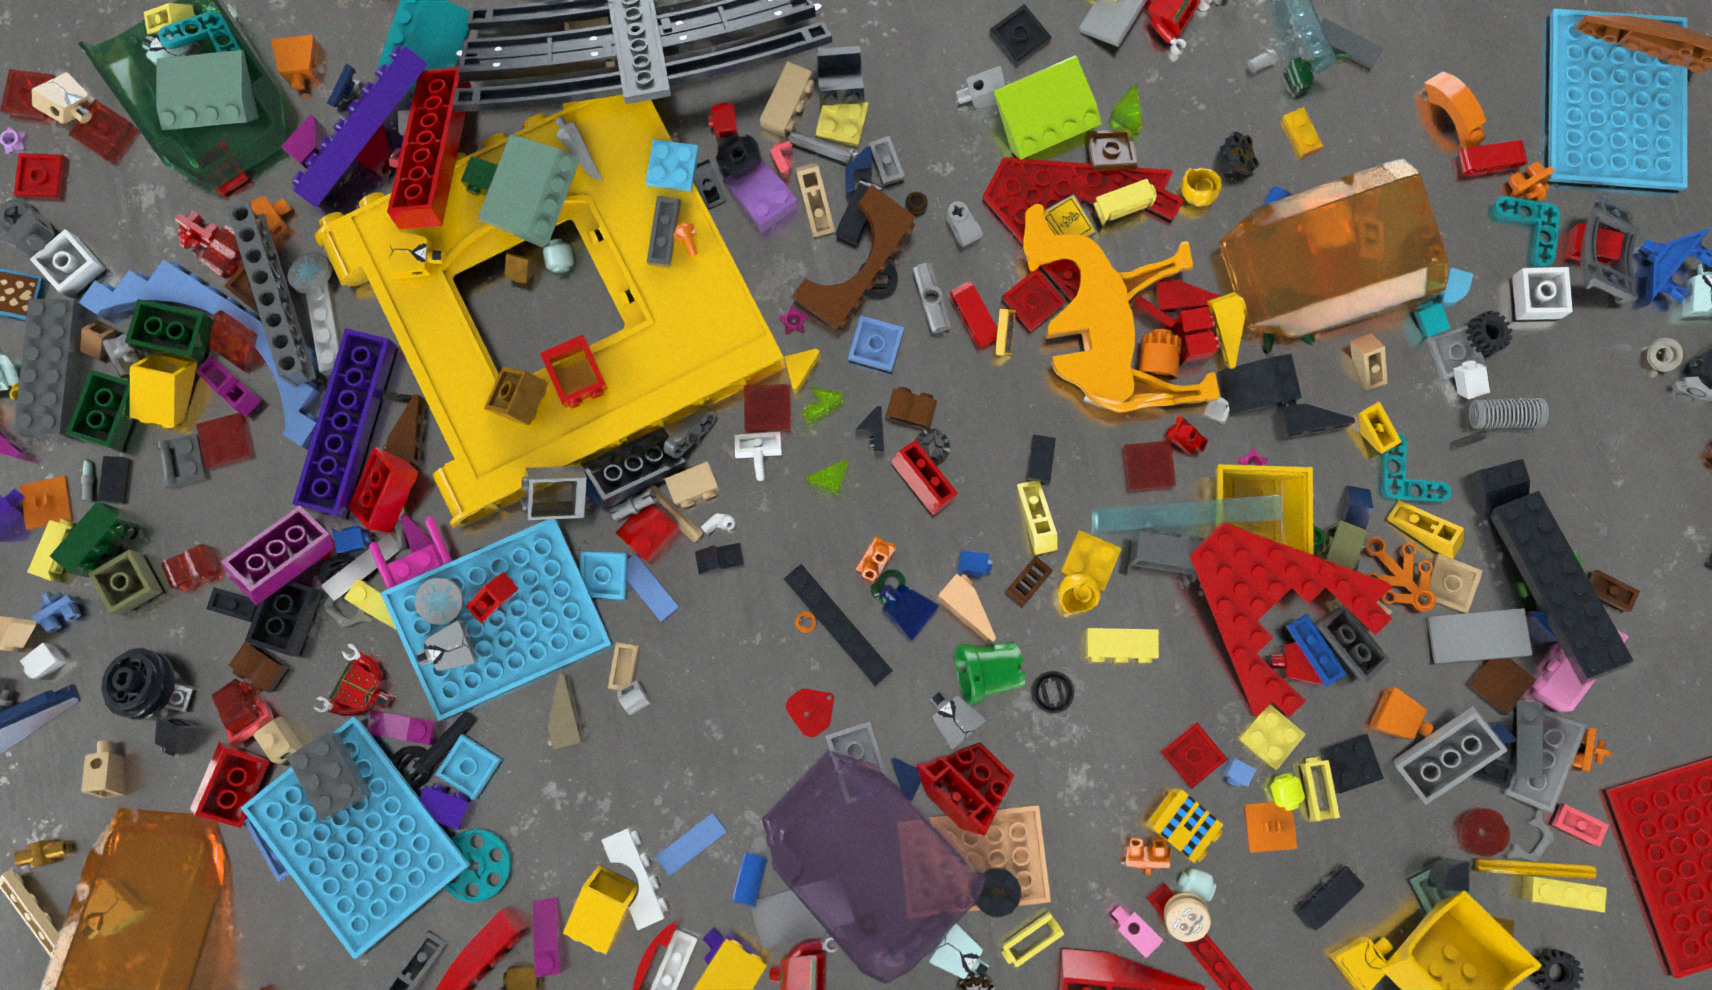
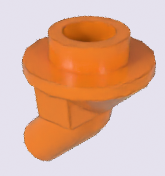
M692 223L679 224L673 233L674 238L678 243L685 242L689 256L697 255L698 252L693 237L696 236L694 225Z

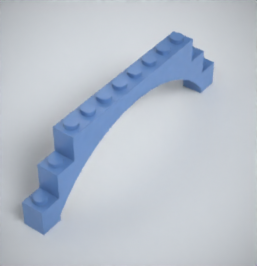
M163 259L150 278L140 271L136 275L128 270L116 288L107 282L102 285L94 280L79 303L108 320L110 315L135 309L137 300L141 299L172 307L200 311L217 317L240 331L262 355L275 378L281 395L285 417V431L282 435L306 450L309 449L318 419L310 414L309 410L321 393L315 390L317 385L311 381L294 387L279 378L263 324L257 320L258 314L248 308L243 311L239 308L240 303L230 296L227 299L221 297L222 291L211 284L207 288L202 284L204 280L194 273H191L190 276L185 274L186 268L175 261L170 264ZM307 346L312 365L314 366L317 358L312 355L314 350Z

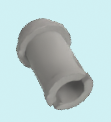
M1267 49L1264 51V54L1249 60L1248 67L1250 71L1255 74L1269 65L1274 66L1275 62L1278 61L1277 53L1273 49Z

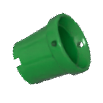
M1016 642L978 646L968 643L956 646L955 666L962 695L968 705L983 702L984 698L1024 687L1026 676L1025 671L1021 672L1020 665L1024 664Z

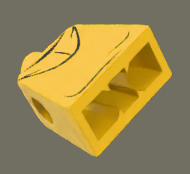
M1361 937L1329 955L1355 990H1372L1385 975L1381 970L1387 963L1384 956L1392 951L1393 947L1385 937L1375 944L1370 939Z

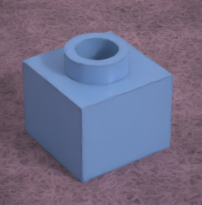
M1230 758L1222 775L1228 778L1226 782L1240 788L1241 785L1249 786L1257 769L1236 758Z

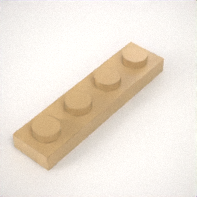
M12 870L3 873L0 877V889L50 957L53 959L60 955L67 945L64 935L53 927L50 916L39 908L36 897L31 893L29 894L25 889L22 878L19 875H15Z

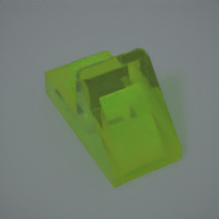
M810 386V391L818 403L812 402L803 408L804 412L801 413V418L806 425L812 423L842 403L844 395L842 392Z

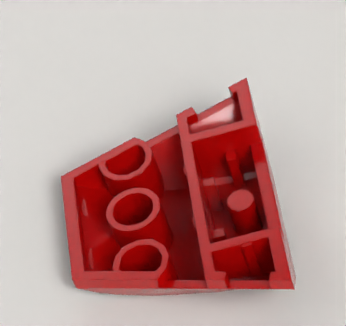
M981 742L960 749L949 756H941L936 758L935 761L917 765V770L927 796L960 829L983 836L986 835L1015 776Z

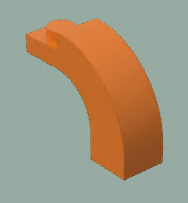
M1441 72L1424 82L1429 102L1444 108L1454 121L1461 149L1474 147L1486 140L1482 124L1486 123L1483 110L1474 94L1461 80L1449 73Z

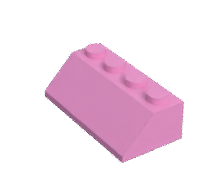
M1618 631L1623 642L1625 643V641L1628 639V636ZM1562 648L1560 649L1562 653L1559 657L1554 658L1547 665L1548 671L1546 674L1534 682V689L1530 693L1539 702H1543V705L1552 712L1573 711L1596 681L1595 679L1581 685Z

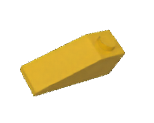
M1230 293L1207 301L1210 314L1212 313L1214 316V328L1225 366L1230 369L1236 367L1245 320L1243 310H1246L1243 297H1239L1236 293Z
M1398 500L1387 518L1389 522L1431 550L1454 559L1465 541L1464 528Z

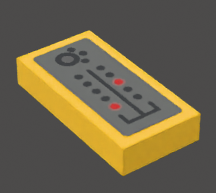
M1000 309L996 355L1011 356L1016 310Z

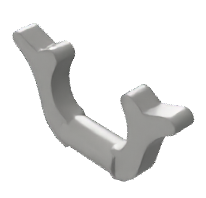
M330 596L325 601L326 612L342 627L348 628L359 622H373V618L367 616L365 611L361 609L358 610L353 618L346 619L335 607V601Z
M1536 810L1534 818L1528 821L1530 826H1535L1542 832V840L1535 850L1528 854L1520 848L1519 844L1514 843L1512 844V851L1505 855L1506 859L1520 857L1532 862L1542 859L1549 846L1553 843V834L1545 825L1541 810Z

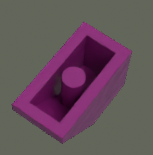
M310 114L281 146L289 156L305 169L307 168L305 162L313 152L317 155L321 150L319 144L322 141V125Z

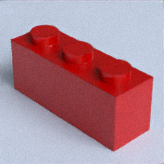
M916 440L900 449L891 461L933 516L950 505L958 495V492Z

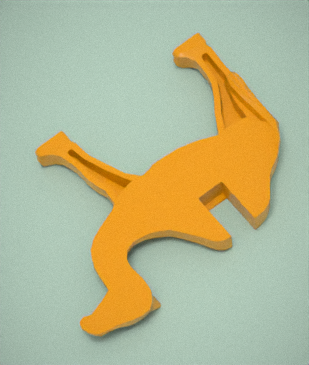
M1035 204L1026 211L1023 248L1030 271H1035L1040 265L1061 259L1074 261L1080 270V287L1077 296L1061 313L1051 320L1046 331V339L1082 334L1085 351L1052 357L1051 364L1053 370L1059 377L1077 385L1092 402L1117 413L1146 407L1173 406L1185 403H1200L1202 401L1210 402L1220 398L1215 372H1208L1199 384L1180 386L1167 383L1130 367L1134 352L1135 328L1133 313L1128 302L1135 294L1160 279L1179 272L1190 271L1193 268L1188 241L1181 242L1177 253L1171 258L1142 266L1132 272L1118 273L1112 267L1099 245L1091 238L1078 234L1054 235L1043 216L1044 208L1041 204Z

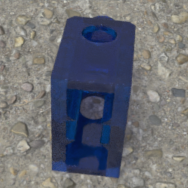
M903 584L897 590L891 585H887L881 591V596L887 600L882 611L899 632L910 640L915 638L939 607L937 603Z

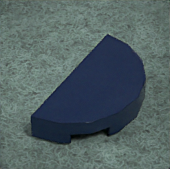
M345 64L327 101L328 105L339 107V103L342 100L347 101L356 83L353 80V74H356V71L352 66Z

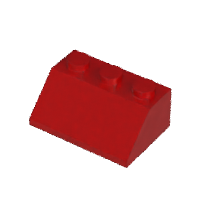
M374 447L348 508L368 530L392 533L395 524L399 520L402 508L407 502L410 490L416 482L418 472L409 462L378 447Z
M219 742L190 807L191 811L195 816L241 829L246 818V814L241 807L256 795L270 761L242 748H235L232 745Z

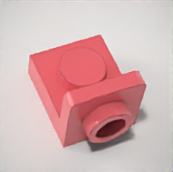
M790 141L778 142L770 149V157L781 180L790 177L789 169L792 166L787 157V154L792 153Z

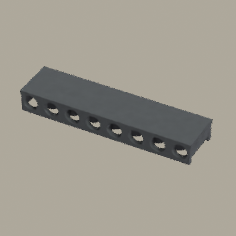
M249 200L232 206H226L279 378L294 387L317 379L265 214L257 215L253 211Z

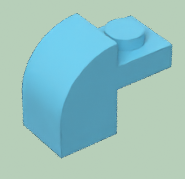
M1450 268L1443 274L1441 283L1423 279L1417 284L1415 293L1422 295L1423 298L1428 300L1437 299V302L1441 303L1443 308H1448L1466 296L1471 286L1473 274Z

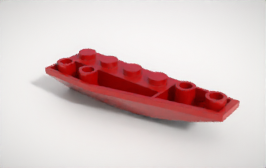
M507 907L501 909L466 945L451 964L435 990H473L470 985L476 979L480 982L490 972L487 968L489 966L492 967L495 963L497 964L507 954L504 950L515 946L523 938L524 935L521 932L526 926Z
M1072 949L1061 950L1059 990H1205L1204 985L1112 953Z

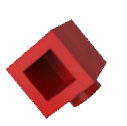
M720 102L716 106H711L712 114L708 115L710 128H714L716 140L738 134L733 103Z

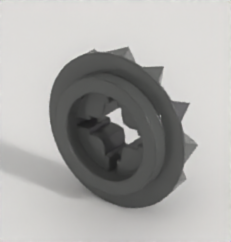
M12 199L5 202L0 208L1 228L8 232L16 223V220L10 217L17 216L18 213L23 215L31 205L22 199Z
M936 428L925 429L916 437L915 440L935 465L943 462L948 457L950 440L944 432ZM932 438H935V445L941 448L934 449L932 456H930L929 448L926 447V444H930Z

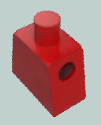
M1297 643L1281 645V654H1269L1268 665L1272 668H1281L1283 679L1315 685L1323 684Z

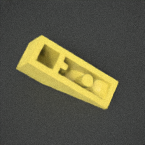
M1030 481L1017 484L1034 554L1057 550V532L1040 482Z
M356 579L344 599L396 629L380 594L382 591L366 581Z

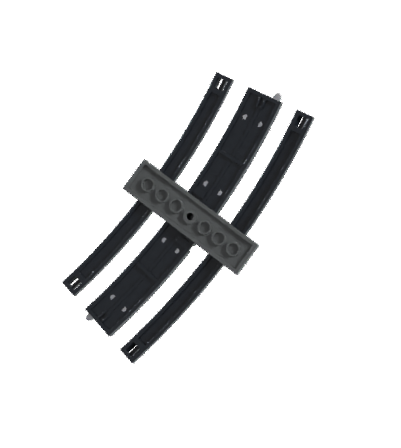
M557 0L518 5L472 7L469 9L467 20L469 30L530 27L609 16L611 17L612 24L542 34L464 39L462 50L457 52L458 59L460 60L458 73L462 82L548 76L619 66V72L528 84L455 88L452 106L455 112L552 105L617 95L624 96L625 104L671 96L670 86L713 77L798 54L832 43V35L825 22L822 21L745 45L665 63L664 57L730 43L814 18L822 12L821 5L814 4L812 0H723L656 16L655 8L690 0Z

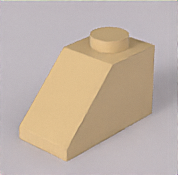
M1372 333L1350 341L1352 361L1364 389L1368 391L1387 384L1385 346Z
M0 616V650L14 651L15 647L23 648L36 626V621Z

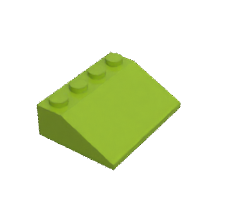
M1077 56L1070 57L993 91L1011 152L1020 160L1102 124L1096 101Z

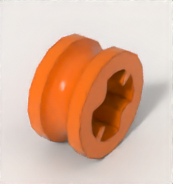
M801 612L796 617V627L803 633H809L816 627V618L810 612ZM803 616H806L807 619H812L813 622L809 623L811 627L807 629L805 626L800 627L799 621L802 622L801 618Z

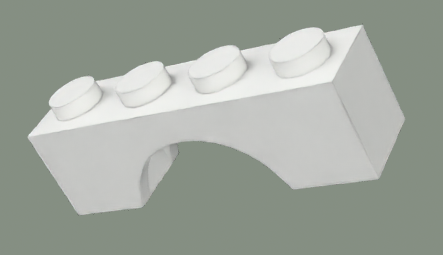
M630 827L602 839L601 841L610 862H618L629 866L638 878V895L629 906L637 930L667 917V903L663 897L660 898L657 889H659V884L655 875H650L648 870L650 862L646 853H641L639 848L641 840L637 831H633Z

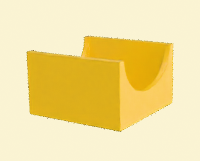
M1464 890L1438 902L1381 970L1401 990H1511L1525 977L1537 971L1541 964Z

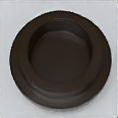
M915 191L906 197L905 205L909 212L920 214L927 208L928 200L922 192Z

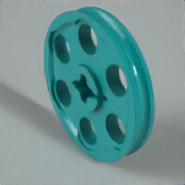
M483 829L467 830L451 838L452 842L461 848L462 855L470 865L473 864V859L475 862L479 861L480 866L477 867L478 872L475 869L471 870L470 866L459 874V880L456 883L450 882L444 887L447 892L456 899L470 903L487 900L499 893L509 879L512 866L510 852L504 841L496 834ZM474 835L482 836L484 841L482 847L475 848L472 845L471 840ZM494 848L502 851L503 857L499 862L491 859L490 854ZM492 872L500 876V883L497 886H492L488 882V876ZM470 883H475L478 886L479 891L475 897L467 894L466 888Z

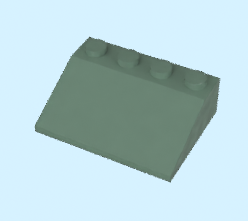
M244 50L156 59V108L161 129L170 130L244 123L259 119Z
M510 134L477 220L543 248L549 244L580 158L558 148Z

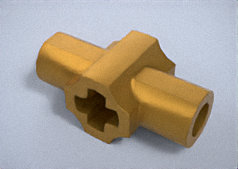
M51 839L27 844L28 849L14 853V862L17 867L31 864V868L55 863V858L68 855V843L66 840L52 843Z

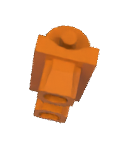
M1536 161L1525 170L1530 176L1529 179L1526 180L1521 172H1517L1509 178L1508 183L1513 189L1510 197L1519 198L1529 192L1527 194L1529 200L1535 198L1541 201L1546 198V190L1550 188L1549 184L1545 182L1548 181V176L1555 171L1551 166L1545 169Z
M875 535L857 564L856 570L862 573V577L874 581L878 578L893 554L896 545L885 542Z
M1589 727L1588 730H1585L1580 744L1585 745L1584 753L1577 752L1572 763L1573 766L1581 768V771L1584 772L1590 771L1593 754H1596L1595 763L1601 765L1603 764L1604 756H1612L1611 751L1605 750L1606 741L1598 740L1597 748H1594L1596 728Z
M1132 838L1130 839L1129 846H1127L1126 867L1146 869V876H1152V869L1170 868L1171 847H1167L1165 839L1154 840L1153 847H1143V840Z

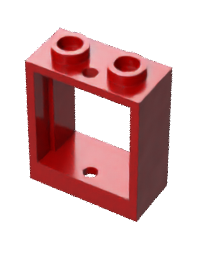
M583 334L540 353L561 403L565 408H576L583 404V400L590 397L596 399L604 395L605 390H608L590 346ZM584 350L598 382L566 396L552 364Z

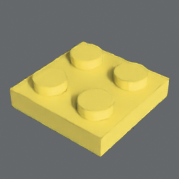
M868 103L823 105L815 138L859 147Z
M1269 705L1261 714L1255 717L1238 740L1273 770L1277 771L1306 734L1272 705Z

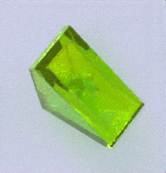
M1137 84L1130 87L1115 105L1110 115L1111 118L1124 128L1131 129V133L1134 135H1139L1143 127Z
M847 459L806 476L805 481L811 487L838 496L849 468V462Z

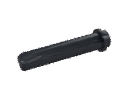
M463 712L418 760H414L415 764L412 767L422 776L425 773L428 774L429 768L469 728L475 719L468 712Z

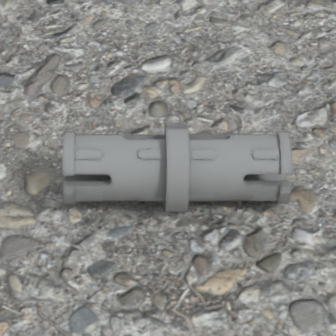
M649 489L636 497L631 496L627 498V501L611 507L610 512H616L611 515L614 520L619 521L621 518L632 513H640L641 509L657 503V498H652L656 494L652 489Z

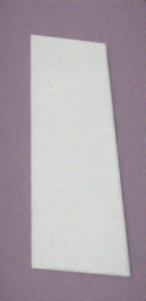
M390 534L377 542L385 561L401 550L398 549V543ZM370 548L321 585L334 601L347 592L356 579L362 580L378 568Z

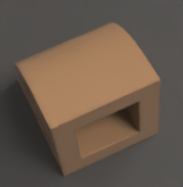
M99 320L90 323L82 328L80 351L98 360L103 359L107 352L102 343L104 340L115 339L117 329Z

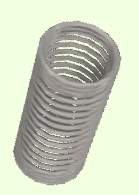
M1543 398L1475 399L1469 408V420L1474 429L1508 427L1543 428L1549 418L1548 404ZM1539 403L1541 404V408H1542V418H1541V422H1540L1541 412H1540ZM1520 406H1521V423H1520ZM1524 406H1525V423H1524ZM1528 406H1529V409H1530V410H1529V419H1530V420H1529V423H1528ZM1512 407H1513V423H1512V420H1511V417H1512V413H1511ZM1516 407H1517V423H1516V420H1515V419H1516V412H1515ZM1491 408H1492V412H1493V413H1492V416H1493L1492 423H1491ZM1495 408H1496V411H1497V420H1496V422H1495ZM1499 408H1500V410H1501V421H1500V422H1499ZM1508 408H1509V422L1507 421V409H1508ZM1503 409H1505V421H1503Z

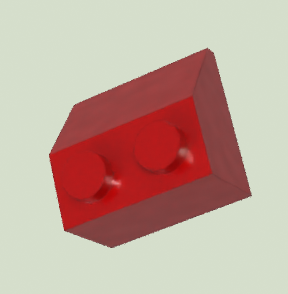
M651 504L641 509L640 513L632 514L615 533L650 564L680 529L657 507Z

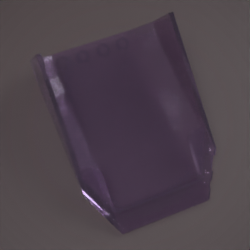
M827 750L762 818L763 827L767 833V845L770 847L772 855L771 863L775 872L861 973L884 984L910 972L979 900L988 878L875 764L863 762L850 756L840 755L830 750Z

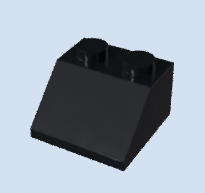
M1523 459L1481 469L1469 474L1482 518L1490 517L1494 508L1530 493V478Z

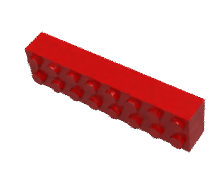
M459 67L425 70L418 76L387 213L399 230L443 226L466 111L455 112L453 109L455 88H471L472 86L470 82L461 81L458 73Z

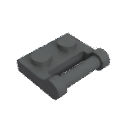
M193 434L156 443L157 450L161 453L165 475L163 484L165 488L208 479L200 435ZM173 448L176 449L180 477H175L170 453V449Z

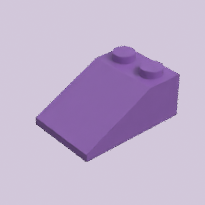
M763 159L760 165L752 172L743 175L741 178L734 179L728 176L722 180L761 234L798 209L797 199Z

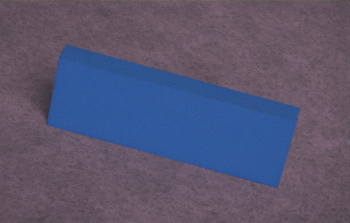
M1304 614L1286 626L1325 687H1328L1347 674L1308 614Z

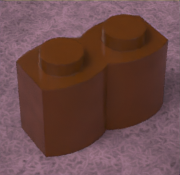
M906 387L893 389L885 418L923 429H930L937 400L933 399L934 396L927 393L915 395L911 393V389Z
M244 642L229 663V666L234 669L232 673L243 680L248 678L252 682L251 686L262 693L264 690L272 692L288 669L283 663L270 656L264 650L248 642Z

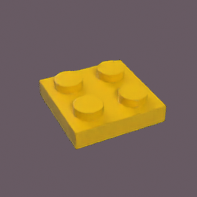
M1078 530L1060 573L1066 576L1072 574L1089 575L1098 583L1100 590L1104 591L1122 548Z

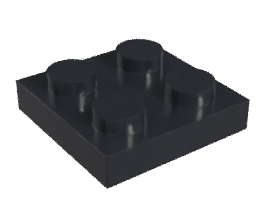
M1367 733L1320 748L1324 759L1329 760L1332 780L1337 794L1384 779Z

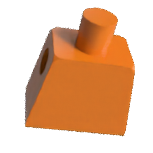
M313 35L271 39L279 74L285 80L291 81L292 89L303 90L305 88L304 79L317 76L320 43Z
M265 196L250 201L252 209L257 215L265 214L274 241L288 228L282 215L292 209L284 198L275 204H272Z
M1391 687L1387 688L1369 728L1402 739L1413 740L1416 733L1428 737L1433 730V725L1423 720L1427 711L1423 706L1400 689Z

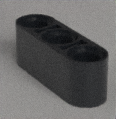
M864 178L860 180L837 227L835 236L855 245L858 243L868 223V219L856 205L869 186L873 185L880 191L883 190L882 186Z
M1344 866L1297 909V913L1313 931H1316L1363 889L1364 883L1348 866Z

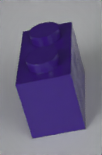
M433 783V786H424L419 800L433 819L456 830L463 829L473 805L472 801L467 800L468 796L458 791H455L454 794L446 792L447 787L438 783Z

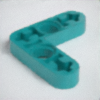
M214 11L166 25L158 33L161 45L167 49L179 48L209 38L216 52L240 50L224 18L220 13ZM210 21H214L217 25L213 26ZM190 26L198 28L195 34H189L185 30ZM171 35L174 39L169 40L166 36ZM225 37L230 42L226 45H220L217 43V40Z
M1509 196L1498 198L1492 204V214L1499 219L1533 224L1531 263L1535 268H1547L1554 262L1560 223L1559 208L1550 203ZM1502 203L1504 204L1505 208H1509L1505 212H1503V209L1499 207ZM1522 206H1526L1531 210L1529 217L1521 214L1520 208ZM1546 211H1549V215L1552 216V218H1550L1548 222L1547 215H1544ZM1542 231L1550 234V242H1545L1540 238ZM1542 253L1543 257L1547 259L1545 262H1542V258L1538 257Z
M1397 433L1401 443L1400 446L1395 448V454H1400V456H1389V454L1394 452V447L1382 453L1381 493L1383 496L1390 500L1433 504L1447 501L1452 493L1448 484L1440 481L1406 479L1407 440L1404 435ZM1390 460H1395L1399 463L1400 468L1398 472H1392L1388 468ZM1388 476H1399V479L1394 480V487L1398 488V491L1394 492V494H1392V490H1388V487L1393 484V478L1388 479ZM1412 485H1418L1421 488L1422 493L1420 497H1415L1411 494L1410 489ZM1439 487L1440 491L1444 492V495L1440 498L1438 494H1428V491H1435Z

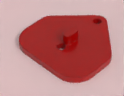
M803 688L787 700L786 710L805 736L815 737L830 726L834 695L830 692ZM805 712H808L807 717L804 716Z

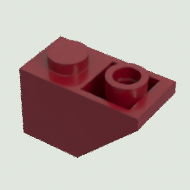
M383 124L380 125L356 156L355 160L361 167L384 180L392 168L389 166V158L394 151L390 133Z

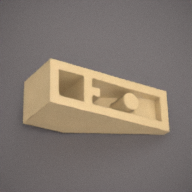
M815 162L794 168L813 237L835 232L819 166Z

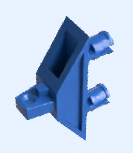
M1711 227L1669 241L1667 244L1663 242L1657 244L1650 239H1647L1642 244L1640 250L1648 255L1647 259L1652 263L1650 266L1649 304L1659 292L1668 294L1679 301V303L1689 294L1690 290L1685 289L1672 280V276L1688 257L1691 258L1693 256L1708 265V267L1712 266V251L1703 246V242H1701Z

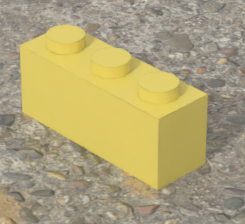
M1085 629V658H1091V662H1105V658H1114L1115 663H1129V659H1138V663H1152V659L1159 658V630Z
M1523 875L1521 899L1605 912L1607 888Z

